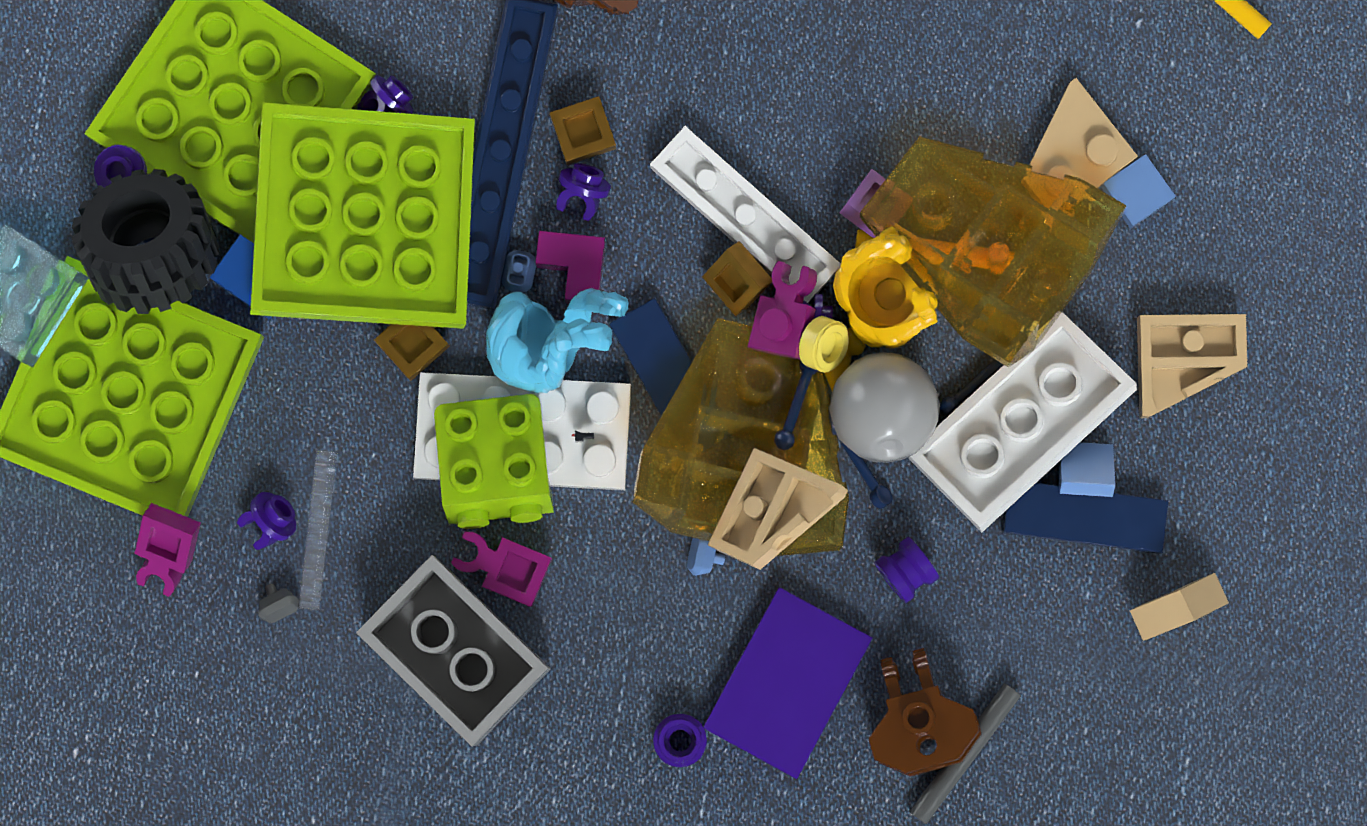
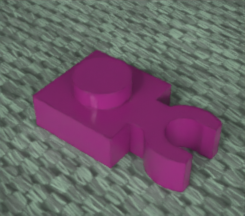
M778 261L772 271V283L776 288L775 296L771 298L760 295L748 347L756 351L801 360L799 356L800 339L806 326L814 319L816 311L815 308L803 304L804 297L808 296L816 286L817 272L809 267L802 266L799 280L790 285L789 276L792 266Z
M151 503L142 516L135 549L136 555L146 559L137 572V584L144 587L152 574L157 575L165 583L163 595L169 597L181 581L182 573H185L193 560L201 522Z
M464 532L462 538L477 546L478 555L471 562H463L453 557L451 564L456 569L465 573H474L479 570L488 572L482 587L533 607L552 558L503 537L497 551L489 549L486 540L477 533Z

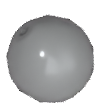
M881 352L869 354L855 360L836 380L832 391L829 412L838 439L850 450L866 460L888 463L906 459L916 454L926 444L936 428L940 403L931 376L921 366L900 354Z

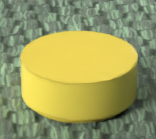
M819 316L813 319L806 326L800 339L799 356L802 363L807 367L824 373L835 369L844 359L848 349L849 337L847 328L843 323L826 316Z

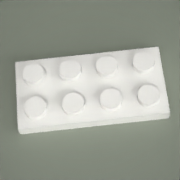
M1061 312L935 428L933 435L916 454L910 456L909 460L982 533L1137 390V384Z
M420 372L414 479L440 480L434 419L435 409L439 405L533 394L539 398L541 404L550 486L625 491L631 384L563 380L560 387L553 391L535 393L534 391L530 392L508 385L496 376ZM575 431L594 433V439H585L584 442L576 443L575 437L572 434H575Z

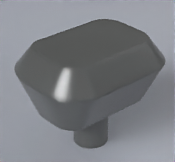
M273 583L265 587L268 596L259 601L258 616L268 623H275L297 611L300 601L287 588L277 591Z

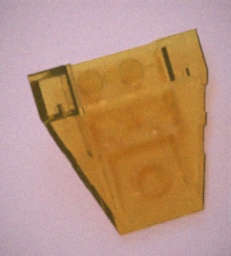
M919 136L861 210L860 218L876 237L883 230L892 226L896 228L899 236L903 235L908 239L913 248L911 258L905 263L900 264V266L921 290L924 289L934 293L938 301L937 309L965 341L1009 368L1034 351L1088 278L1125 212L1126 205L1081 178L1065 174L1064 179L1034 172L1031 165L1016 162L1014 167L984 159V153Z
M721 318L716 319L640 453L632 502L671 533L710 541L754 448L836 482L847 489L846 482H842L837 453L840 451L837 435L832 433L828 413L830 399L824 372L818 371L811 377L793 430L795 436L794 446L789 450H780L776 447L774 443L775 435L780 430H783L802 374L799 367L800 360L749 348L748 343L753 326ZM848 492L843 500L777 556L839 551L843 547L849 503Z

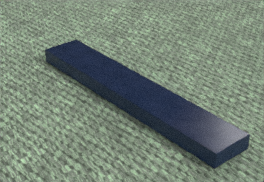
M537 0L505 1L473 153L467 305L490 310L497 308L505 261L508 255L558 14L557 4Z

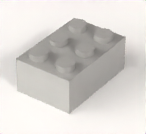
M433 555L356 632L472 747L477 746L551 670L452 571Z

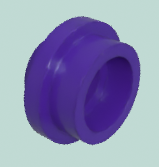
M673 714L659 723L654 733L653 744L657 755L663 762L673 767H687L701 758L706 749L707 737L703 726L697 719L687 714ZM676 730L686 731L691 738L689 747L683 751H677L670 745V736Z

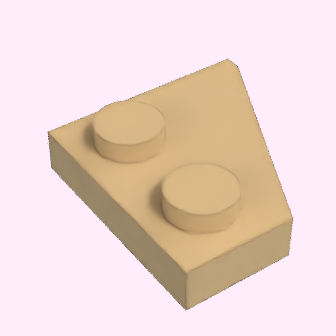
M1246 314L1138 316L1139 418H1149L1247 367Z

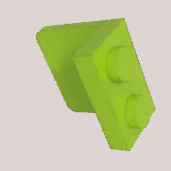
M524 394L446 403L439 405L435 409L434 419L442 507L449 525L458 524V527L463 529H477L489 525V520L511 518V521L516 523H528L540 520L543 517L542 514L554 513L552 490L547 470L541 404L536 395Z

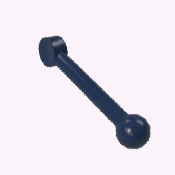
M1017 336L1010 337L1005 343V351L953 397L942 399L940 402L941 413L948 417L965 399L1026 345L1024 340Z
M801 360L799 361V367L802 374L783 430L777 432L774 438V443L780 450H789L795 444L793 430L811 377L818 372V370L805 366Z
M827 412L823 417V425L828 431L834 432L838 438L830 412ZM840 441L871 490L870 500L872 504L879 509L889 505L893 499L890 490L885 486L879 485L863 458L856 455Z

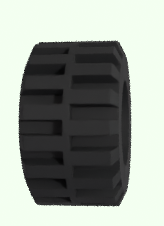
M143 169L132 171L131 176L122 178L120 174L111 178V184L105 188L99 185L91 192L93 195L92 200H84L78 208L81 216L73 219L72 229L75 235L72 236V242L95 292L98 291L100 298L108 305L114 303L117 310L128 312L131 308L135 307L137 314H149L151 308L158 307L160 312L172 309L170 304L178 300L183 304L192 298L190 292L194 289L202 290L208 283L205 275L213 274L217 267L215 257L219 255V244L202 199L192 184H186L185 179L177 174L168 177L165 170L154 169L151 174H145ZM156 237L155 239L145 244L136 246L138 243L146 239Z

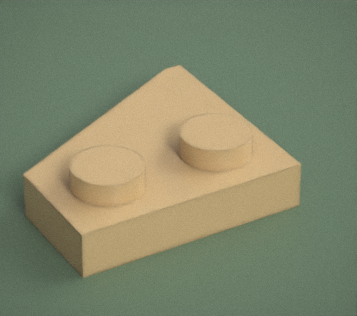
M1075 78L1067 86L1021 182L1050 220L1054 222L1097 190L1105 181L1134 162L1138 156L1078 79Z
M754 448L708 546L761 570L843 500L848 490L836 482Z

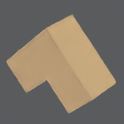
M1213 573L1129 611L1143 641L1193 622L1229 602L1216 573Z

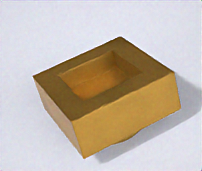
M599 96L550 112V117L567 165L616 149V144Z
M740 241L728 248L702 276L735 316L747 309L772 283V278Z
M391 324L374 339L377 345L410 381L450 347L434 327Z

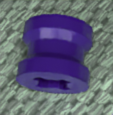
M909 536L899 543L898 551L893 555H883L874 562L882 577L905 604L915 597V590L921 585H931L940 578L931 562Z

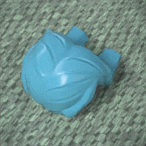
M589 288L577 293L565 310L563 320H555L546 307L531 301L522 292H512L500 300L499 306L495 309L486 332L487 359L494 375L508 385L530 392L548 393L560 387L565 373L571 368L580 347L608 351L612 344V329L603 323H590L592 312L609 316H625L629 305L628 299L616 292H601L600 290Z

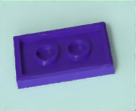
M779 587L703 728L797 779L873 638Z

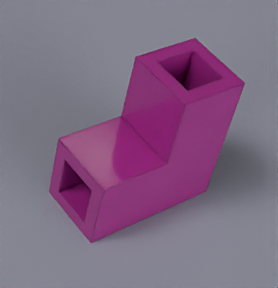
M539 231L536 266L540 269L568 271L565 293L566 304H569L573 297L581 291L589 288L601 290L606 244L605 237Z

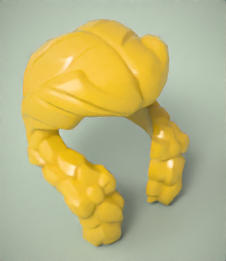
M892 226L883 230L879 236L862 242L858 248L846 252L835 273L833 282L836 300L848 313L850 327L855 336L870 347L885 346L890 349L905 345L922 329L938 322L935 311L938 301L932 291L931 282L925 276L926 273L921 264L911 256L913 248L908 239L903 235L899 236L896 228Z

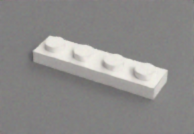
M686 126L651 162L650 168L734 243L740 241L771 276L773 268L778 261L792 266L789 276L790 285L799 280L802 266L815 270L817 272L816 286L808 296L804 297L808 304L814 298V294H818L838 270L840 262Z

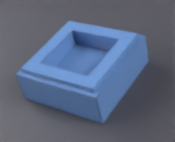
M1146 154L1100 186L1130 229L1176 197Z
M1080 442L1058 462L1060 494L1113 497L1115 489L1113 444Z

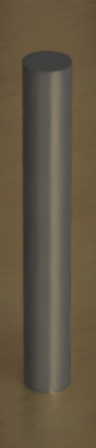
M1005 683L1002 685L978 718L982 733L963 762L940 769L909 811L924 824L929 822L1021 697L1018 692Z

